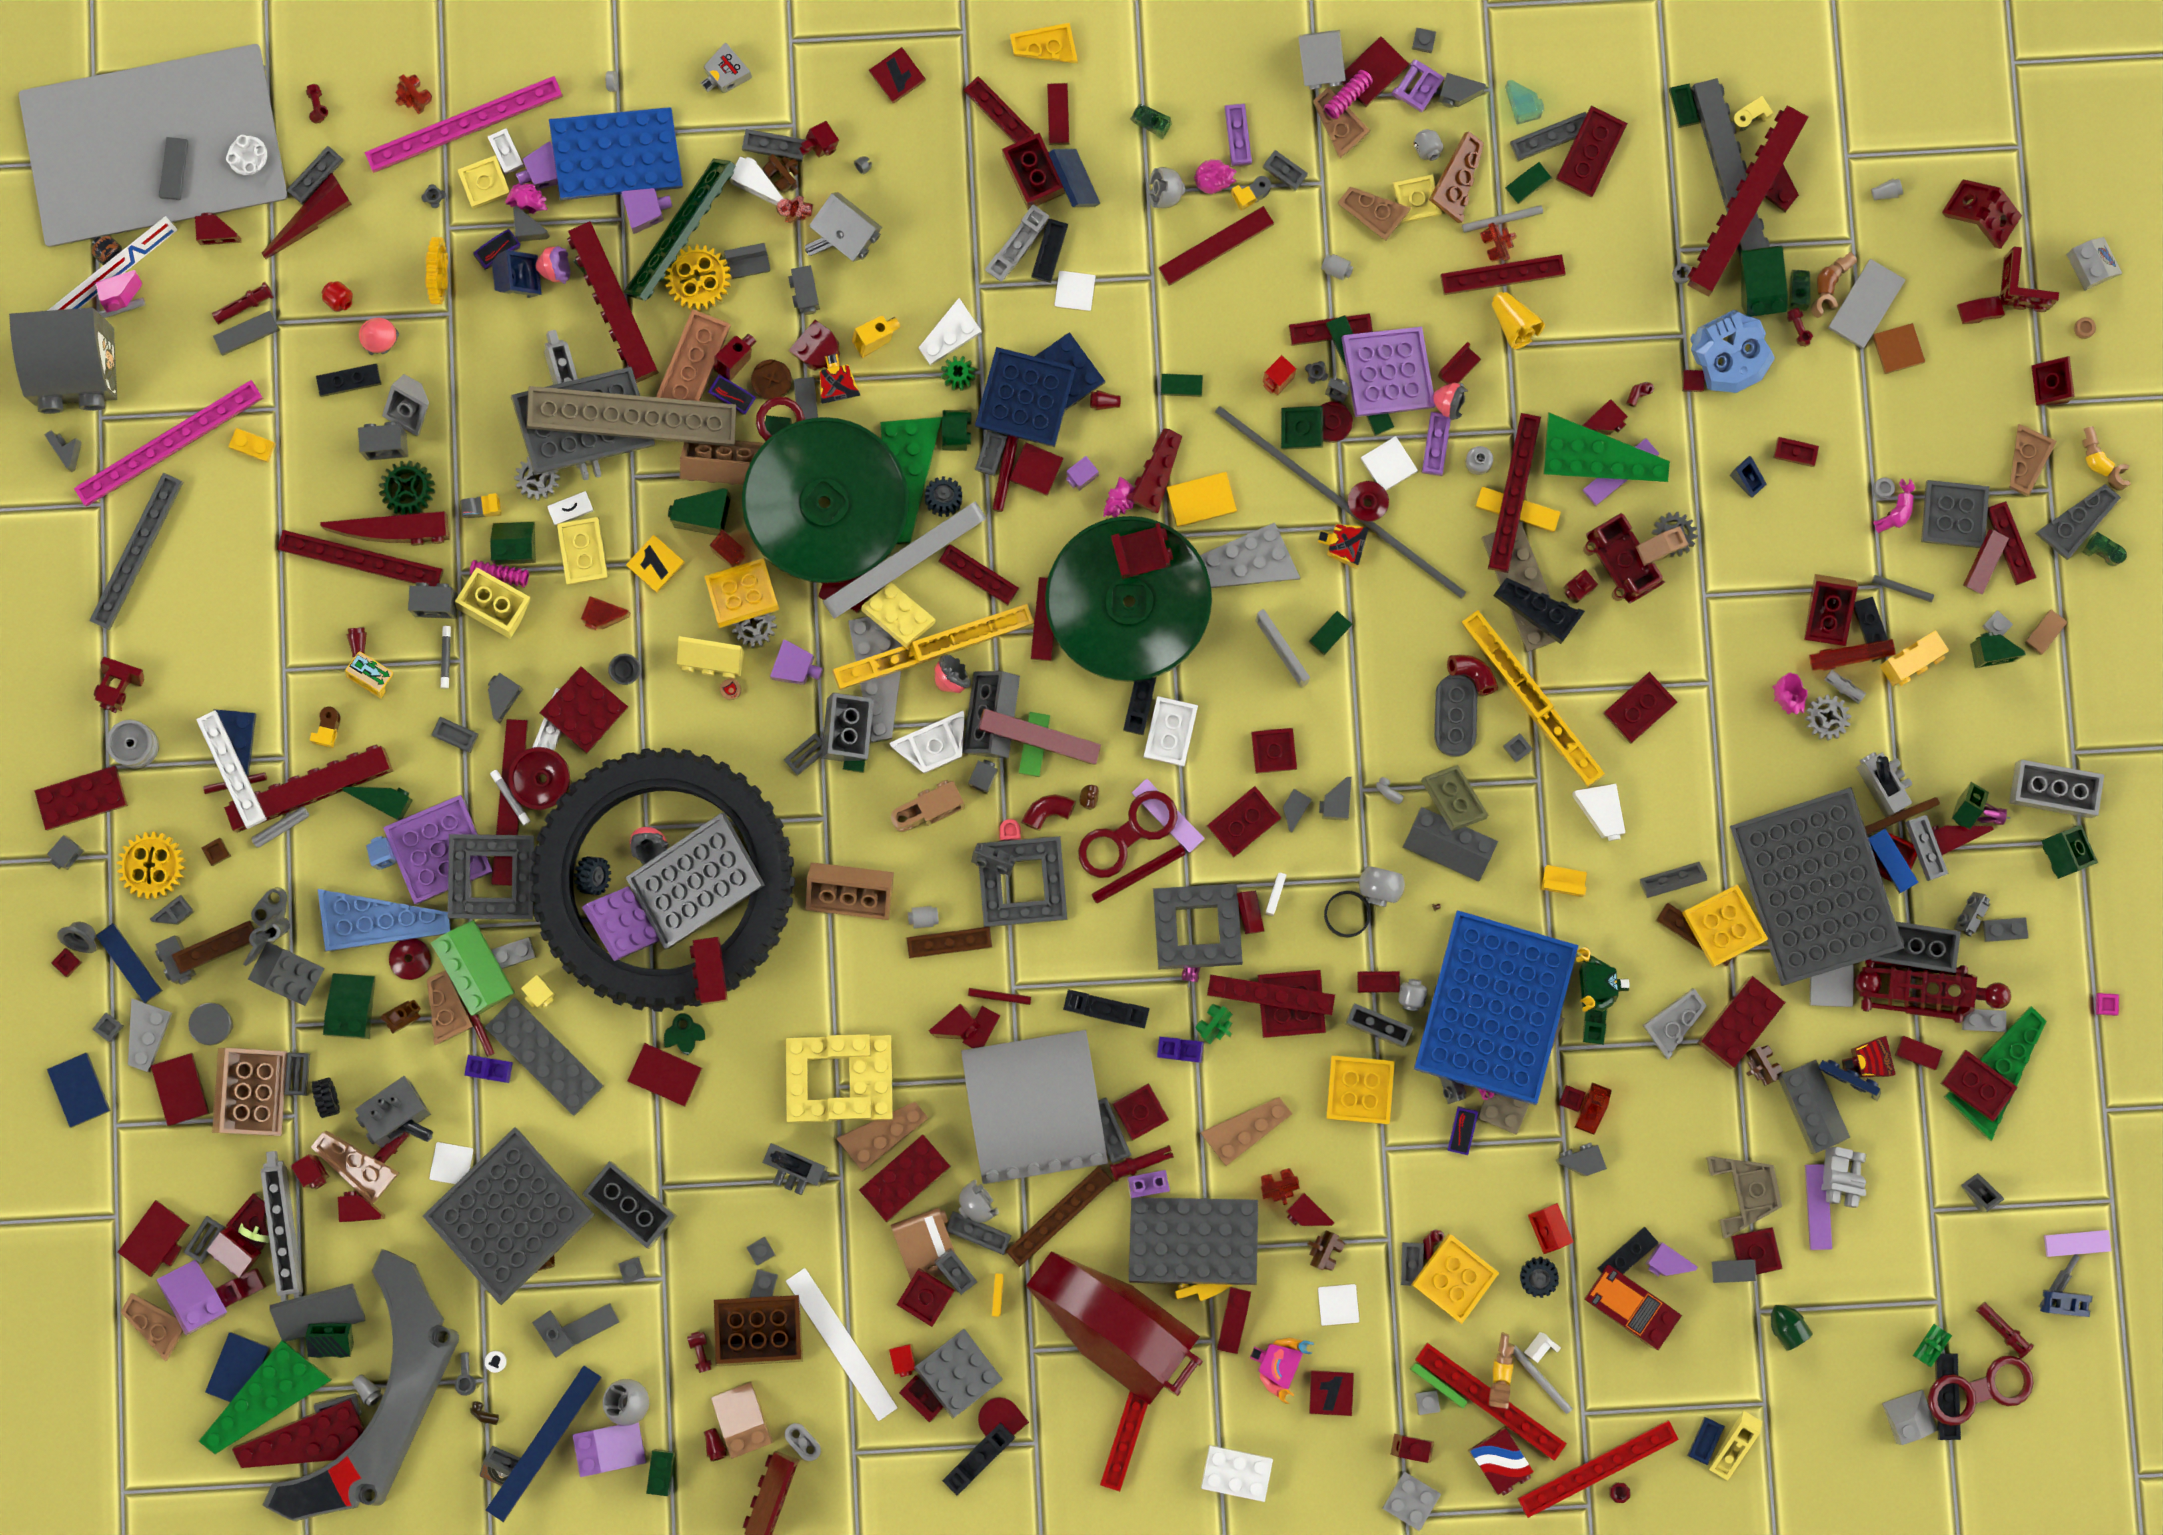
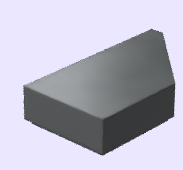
M1293 789L1283 806L1288 829L1291 833L1312 800L1296 789Z
M179 895L151 917L150 920L157 923L178 925L195 911L184 897Z

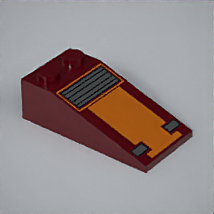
M1608 1264L1584 1298L1585 1301L1624 1329L1658 1351L1682 1317L1676 1310Z

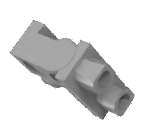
M1840 1147L1826 1149L1823 1174L1824 1184H1822L1821 1190L1826 1191L1827 1203L1840 1204L1842 1194L1845 1195L1844 1206L1858 1207L1860 1197L1866 1196V1180L1861 1176V1163L1866 1161V1154ZM1849 1161L1852 1162L1850 1172H1848Z

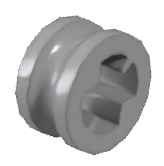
M1684 263L1678 264L1672 272L1674 281L1680 284L1686 283L1689 280L1687 276L1691 271L1690 266ZM1680 269H1684V273L1687 272L1684 278H1680V275H1677Z

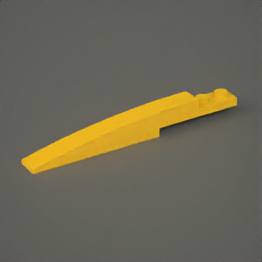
M1025 604L913 641L907 648L901 646L835 668L832 672L838 689L841 690L1032 625L1034 621L1028 605Z
M1479 610L1463 620L1461 623L1550 743L1561 757L1563 756L1585 785L1589 787L1605 775L1603 770L1555 711L1553 704Z

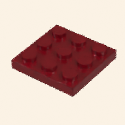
M580 666L539 714L588 754L628 709V706Z
M1321 970L1257 975L1258 982L1322 992ZM1260 1004L1263 1038L1326 1033L1325 1015Z

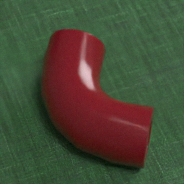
M1469 655L1449 656L1447 668L1451 676L1466 675L1475 682L1479 695L1482 696L1492 694L1498 690V685L1491 669L1482 660Z
M1055 794L1043 796L1031 804L1021 823L1040 831L1046 818L1051 815H1057L1068 820L1074 810L1076 801Z

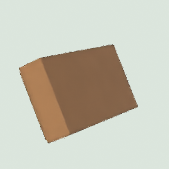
M2049 610L2025 643L2042 655L2067 624V621L2053 610Z

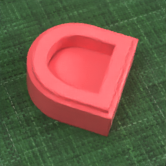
M1007 819L1001 823L1000 841L1021 840V829L1017 821Z

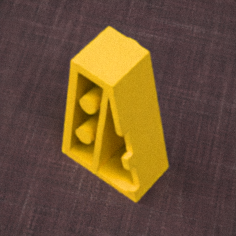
M1935 630L1880 665V668L1892 686L1898 683L1900 686H1903L1911 680L1909 676L1912 674L1920 675L1928 670V664L1934 662L1936 665L1946 659L1944 654L1949 652V650Z

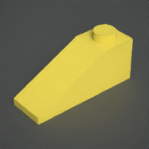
M1743 1410L1709 1470L1728 1481L1759 1436L1762 1421Z

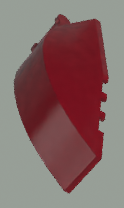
M1051 1251L1026 1284V1287L1047 1310L1052 1319L1060 1326L1065 1335L1073 1342L1083 1356L1149 1405L1163 1387L1174 1395L1179 1396L1181 1393L1180 1389L1195 1368L1203 1363L1199 1357L1190 1352L1200 1336L1126 1282ZM1187 1357L1191 1361L1172 1385L1168 1380L1183 1359Z

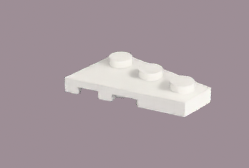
M958 298L919 346L920 352L930 366L982 333L960 298Z

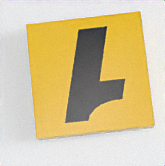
M653 535L626 566L658 593L685 562Z

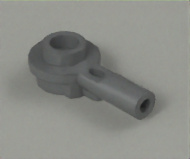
M469 1352L461 1353V1375L455 1381L456 1391L464 1396L472 1394L476 1389V1380L469 1375Z

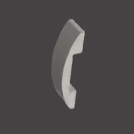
M1033 204L1022 218L1021 224L1001 251L994 256L985 268V271L1002 282L1030 248L1050 216Z

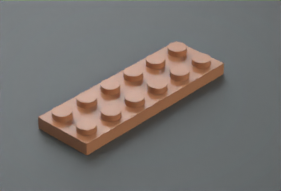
M692 309L656 397L700 401L714 369V356L722 349L731 324Z

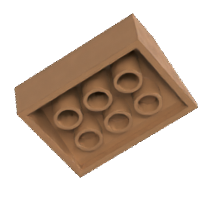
M218 1048L212 1133L282 1135L287 1062L286 1051Z

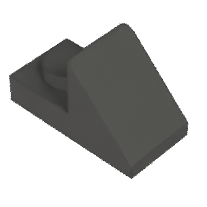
M52 430L44 434L65 467L71 472L75 471L81 441L75 438L66 443L60 433L55 434Z

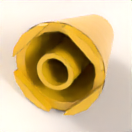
M1499 292L1493 297L1492 307L1511 348L1513 347L1516 350L1523 348L1532 342L1530 339L1536 334L1538 337L1545 328L1543 320L1511 294Z

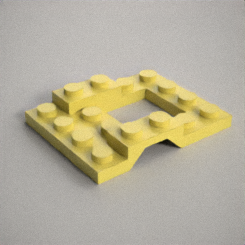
M827 1035V1037L786 1038L787 1123L832 1122L845 1119L893 1120L891 1035ZM849 1059L850 1098L808 1100V1060Z

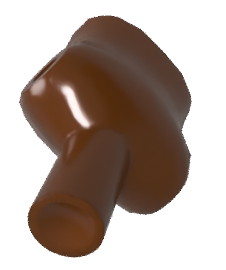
M1087 785L1081 790L1080 805L1086 809L1091 810L1096 807L1099 795L1096 785Z

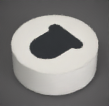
M492 1351L485 1358L486 1368L494 1373L502 1371L507 1364V1358L501 1351Z

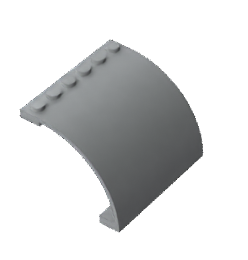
M1086 1030L961 1050L983 1184L1108 1164Z

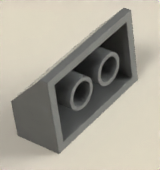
M832 693L827 698L821 759L841 762L868 760L873 709L872 698Z

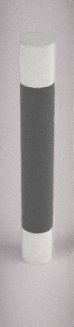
M443 626L440 688L443 689L449 688L451 626Z

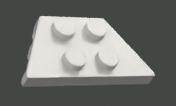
M964 712L956 713L890 742V746L924 774L962 758Z

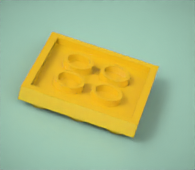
M764 558L704 576L719 628L779 610Z
M1738 884L1682 912L1712 968L1768 940Z
M1331 1056L1326 1119L1389 1125L1395 1061Z
M1448 1234L1411 1285L1458 1323L1462 1324L1498 1276L1499 1272L1454 1236Z

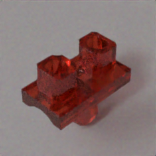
M404 74L399 76L400 82L397 84L398 90L395 92L398 95L395 101L398 106L405 104L407 108L412 106L418 114L424 112L425 106L432 100L431 93L426 89L420 93L416 90V88L420 87L421 82L415 74L408 77Z
M797 196L792 200H780L777 203L776 210L779 215L786 217L785 222L792 223L797 219L805 220L806 217H810L813 204L803 202L804 197Z
M1494 222L1488 224L1489 228L1481 232L1480 235L1484 244L1492 241L1495 242L1496 247L1487 250L1490 261L1509 260L1510 256L1505 243L1508 249L1513 248L1512 240L1517 238L1516 233L1509 234L1508 229L1503 228L1502 236L1498 225H1495Z
M1290 1168L1280 1171L1281 1181L1274 1182L1272 1174L1261 1177L1262 1186L1260 1187L1263 1199L1272 1197L1273 1202L1281 1200L1283 1206L1288 1205L1286 1198L1293 1197V1191L1300 1189L1298 1177L1294 1176Z

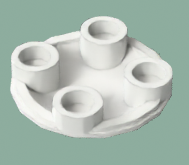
M240 135L229 147L226 160L236 173L253 175L265 165L267 149L264 143L257 137Z

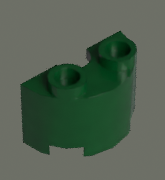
M943 410L942 450L967 451V445H971V432H967V425H971V412H968V410Z

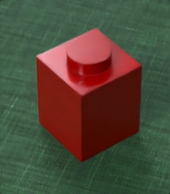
M911 1344L889 1349L894 1374H900V1377L913 1375L912 1370H915L914 1367L916 1365Z

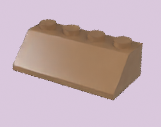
M735 440L734 446L684 442L680 456V479L743 485L748 467L764 443Z
M811 862L807 877L806 910L889 920L894 872Z

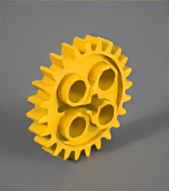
M432 237L431 241H429L428 252L426 253L425 284L426 289H428L427 295H429L428 299L431 304L438 305L443 304L444 296L446 295L445 290L448 287V253H446L445 242L442 237Z
M696 244L695 250H692L690 245H688L687 252L680 249L681 255H677L676 261L670 265L671 268L666 270L670 275L664 277L665 281L669 282L665 285L666 288L672 289L669 291L670 297L676 295L674 298L675 303L681 300V307L683 308L688 304L690 311L694 306L700 311L703 305L708 310V304L710 303L716 307L715 300L717 299L722 302L723 300L720 295L728 294L724 288L731 287L730 283L726 281L732 279L730 274H726L731 271L729 266H725L727 260H720L722 254L718 253L715 255L714 248L708 252L707 245H704L702 250H700L698 244ZM706 261L710 263L707 269L700 268L701 263ZM688 267L691 270L687 275H682L680 273L682 268ZM695 275H700V281H696ZM708 281L716 282L713 288L705 287ZM693 286L696 288V291L693 294H687L686 289Z
M154 831L151 837L147 832H144L143 838L135 835V842L129 839L130 846H122L126 851L125 854H118L123 858L122 861L116 862V864L122 866L121 869L117 870V873L123 874L119 881H127L123 887L126 889L131 887V894H135L138 891L137 897L142 898L145 894V898L150 900L153 894L155 899H159V893L166 897V890L174 892L172 885L180 886L177 879L184 878L180 874V870H186V867L181 866V863L185 862L186 859L179 857L183 850H176L179 844H171L173 841L171 837L165 840V834L163 833L159 837ZM152 847L155 848V850L153 851V855L151 852ZM142 849H145V851H146V856H145V858L142 859V860H139V858H138V853H139V851L142 850ZM162 851L167 852V858L164 861L159 860V854ZM155 863V867L148 868V864ZM143 870L144 877L137 881L136 873ZM163 871L165 878L163 881L158 882L157 874Z

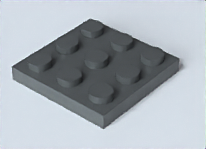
M1927 480L1925 485L1921 542L1981 548L1986 537L1989 486Z
M965 1329L961 1330L914 1367L952 1419L1003 1380Z

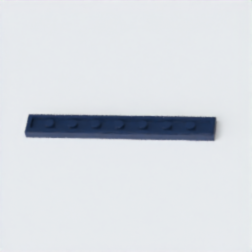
M586 1366L582 1367L486 1508L488 1513L504 1523L601 1380V1376Z

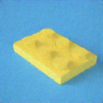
M594 517L557 524L566 584L574 585L609 579L599 518Z
M891 582L861 607L862 612L905 648L935 624V618Z

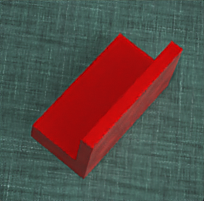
M1558 1203L1528 1214L1543 1254L1574 1243Z

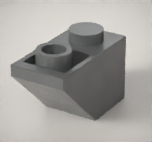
M1592 1143L1580 1146L1581 1151L1575 1153L1572 1150L1560 1153L1561 1158L1556 1159L1557 1164L1582 1176H1588L1607 1169L1599 1146H1592Z

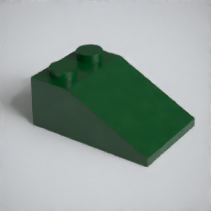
M1782 245L1741 251V307L1748 316L1788 312V291Z
M333 973L325 1010L323 1035L370 1039L375 976Z

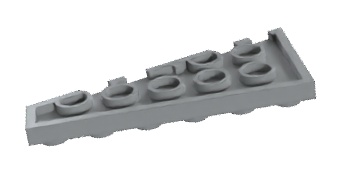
M1275 523L1200 555L1206 566L1211 588L1300 580V576Z
M870 617L848 621L856 661L903 646ZM901 671L860 683L862 696L873 699L870 731L871 743L892 739Z

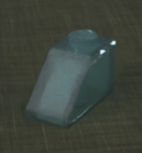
M1508 80L1505 88L1516 124L1540 119L1542 111H1544L1542 99H1538L1537 93L1513 80Z

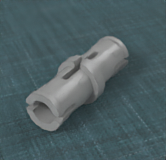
M1832 669L1824 679V681L1838 689L1840 694L1844 693L1858 704L1866 695V692L1852 684L1850 679L1846 680Z

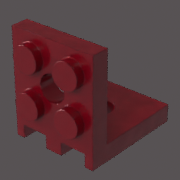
M1965 179L1961 181L1942 211L1943 215L1947 218L1977 224L1992 245L1998 249H2002L2022 217L2021 213L2000 187ZM1973 199L1970 204H1967L1969 200Z
M2014 246L2004 256L2000 291L2002 305L2013 306L2017 310L2031 308L2035 312L2048 311L2059 300V292L2018 287L2022 247Z

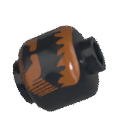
M111 236L97 237L92 242V256L102 265H105L122 251V246Z

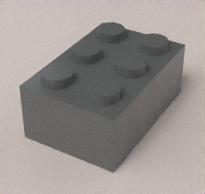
M267 941L248 980L306 1006L325 968Z

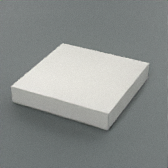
M1396 436L1361 457L1362 462L1374 481L1380 484L1386 491L1418 471Z

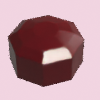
M1615 1482L1609 1488V1496L1615 1503H1625L1630 1498V1488L1625 1483Z

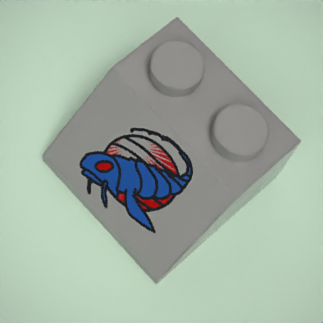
M2104 237L2087 241L2072 248L2066 254L2084 291L2122 274Z

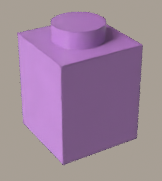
M1085 456L1067 470L1068 477L1066 480L1072 488L1077 487L1080 491L1099 476V471Z

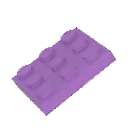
M629 886L589 902L582 907L614 961L660 941Z

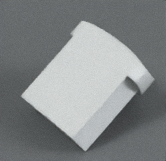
M1539 1332L1524 1353L1538 1363L1550 1347L1557 1353L1561 1347L1546 1334Z

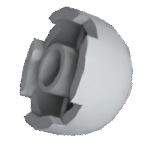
M1165 167L1153 169L1149 184H1153L1152 194H1149L1150 203L1155 208H1170L1178 203L1181 195H1184L1185 185L1175 170Z
M975 1179L962 1189L959 1195V1203L961 1205L959 1211L965 1219L969 1217L974 1222L982 1223L998 1215L999 1211L998 1208L993 1209L991 1206V1202H993L992 1197L981 1184L979 1186L976 1185L977 1181Z

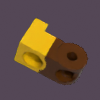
M327 706L320 712L321 722L317 734L311 733L309 741L313 744L333 748L341 716L335 708Z

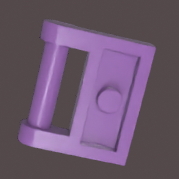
M1413 60L1410 64L1411 68L1399 86L1394 88L1392 95L1422 113L1445 77L1418 60ZM1417 72L1423 73L1410 94L1405 93Z

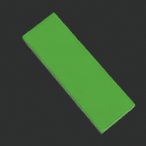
M1035 712L1029 713L1028 722L1048 728L1050 715ZM1024 744L1019 774L1039 777L1044 750Z
M1413 1363L1410 1370L1458 1406L1464 1408L1467 1400L1418 1363Z

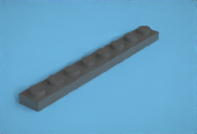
M166 473L162 474L89 620L90 622L107 630L111 629L184 483L181 480Z

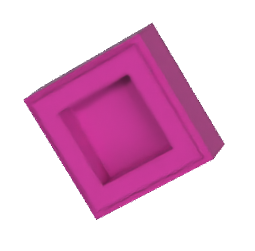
M2097 993L2096 1015L2118 1016L2119 994Z

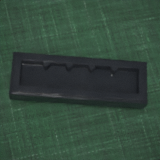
M1048 219L1031 278L1049 283L1052 282L1067 232V223Z
M377 363L316 376L320 397L382 385Z
M1873 596L1855 602L1854 612L1872 662L1892 656L1893 653Z
M1643 1227L1598 1266L1597 1270L1602 1273L1608 1264L1624 1274L1659 1242L1646 1227Z

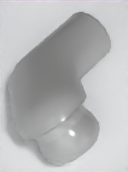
M1381 777L1379 783L1377 782L1376 784L1377 789L1385 798L1399 805L1404 796L1388 787L1390 780Z

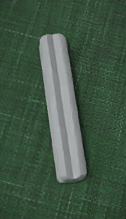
M305 807L297 809L252 837V842L256 847H261L308 818L309 813Z

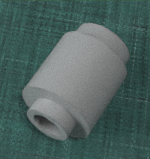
M1327 254L1321 267L1322 270H1325L1326 274L1344 280L1345 277L1349 278L1353 271L1351 261L1334 254Z
M924 906L912 908V912H908L909 925L913 924L915 929L934 927V924H939L937 907Z

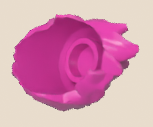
M1205 160L1197 168L1194 181L1197 188L1208 194H1216L1236 182L1233 176L1237 171L1229 168V165H1225L1221 160Z
M517 183V185H513L505 201L510 207L518 206L521 210L528 209L529 214L548 210L545 204L546 197H543L541 190H536L533 184L521 185Z
M1119 477L1115 489H1110L1108 492L1109 497L1106 500L1103 517L1112 515L1115 518L1120 513L1124 515L1127 509L1133 508L1135 503L1126 498L1129 493H1133L1135 487L1124 478Z
M1788 672L1772 687L1775 696L1774 702L1778 701L1780 706H1782V710H1785L1787 714L1791 712L1795 713V715L1798 712L1804 713L1808 690L1803 687L1802 680L1797 674Z

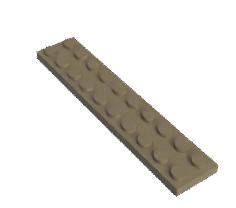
M529 386L526 429L734 446L736 404Z

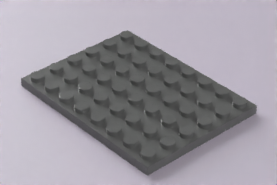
M1852 787L1730 826L1763 930L1768 938L1767 942L1781 986L1904 949Z

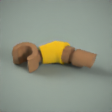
M2093 426L2084 428L2086 439L2082 442L2084 448H2087L2085 460L2089 468L2103 476H2108V483L2113 489L2123 490L2130 486L2129 480H2122L2119 476V473H2124L2128 470L2129 465L2121 464L2115 467V463L2106 457L2101 447L2097 446L2099 441L2095 428Z
M1502 1332L1498 1348L1500 1353L1497 1354V1359H1494L1493 1384L1490 1390L1489 1406L1508 1409L1510 1383L1514 1367L1511 1354L1514 1353L1515 1346L1508 1343L1509 1334Z

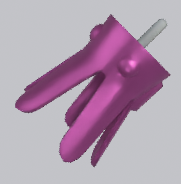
M1986 803L1985 805L1989 807H1984V814L1991 817H1979L1977 821H1981L1980 823L2004 825L2006 819L2011 818L2007 817L2006 809L1996 808Z
M1201 967L1183 968L1182 980L1189 981L1188 988L1191 982H1198V973Z

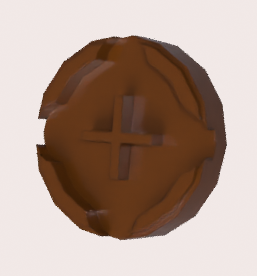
M773 359L762 361L756 365L751 375L752 388L764 400L777 396L784 397L791 389V372L780 361Z

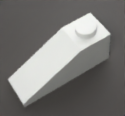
M740 156L733 170L734 174L729 179L730 183L785 210L787 208L786 201L759 165H757V162L752 158L746 157L745 159Z

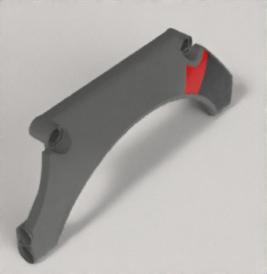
M381 1249L372 1269L373 1275L386 1300L392 1326L393 1355L386 1390L376 1413L364 1432L336 1460L307 1476L271 1485L262 1505L292 1521L358 1508L360 1502L372 1506H380L385 1502L452 1354L459 1343L458 1332L442 1326L444 1318L432 1301L416 1264L387 1250ZM448 1333L449 1338L447 1342H444V1336ZM373 1491L375 1492L374 1500L371 1499V1494Z

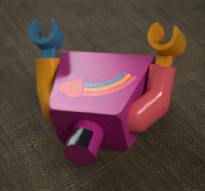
M1290 1337L1277 1339L1273 1344L1269 1343L1266 1351L1254 1346L1250 1355V1359L1261 1363L1258 1372H1260V1380L1266 1389L1286 1404H1289L1285 1400L1286 1395L1294 1396L1288 1389L1303 1353L1312 1354V1352H1308L1306 1349L1308 1344L1314 1345L1311 1341H1302Z

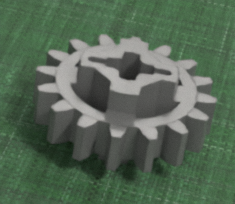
M1668 512L1666 518L1661 516L1659 518L1661 523L1655 522L1654 526L1657 529L1651 532V534L1657 536L1665 531L1681 527L1689 545L1670 553V557H1673L1675 553L1681 557L1683 551L1688 553L1690 551L1689 547H1694L1695 545L1692 540L1698 537V535L1693 534L1697 527H1691L1693 520L1687 521L1686 514L1679 517V512H1676L1674 516ZM1668 522H1677L1674 525H1666ZM1683 527L1686 528L1688 535L1685 534Z

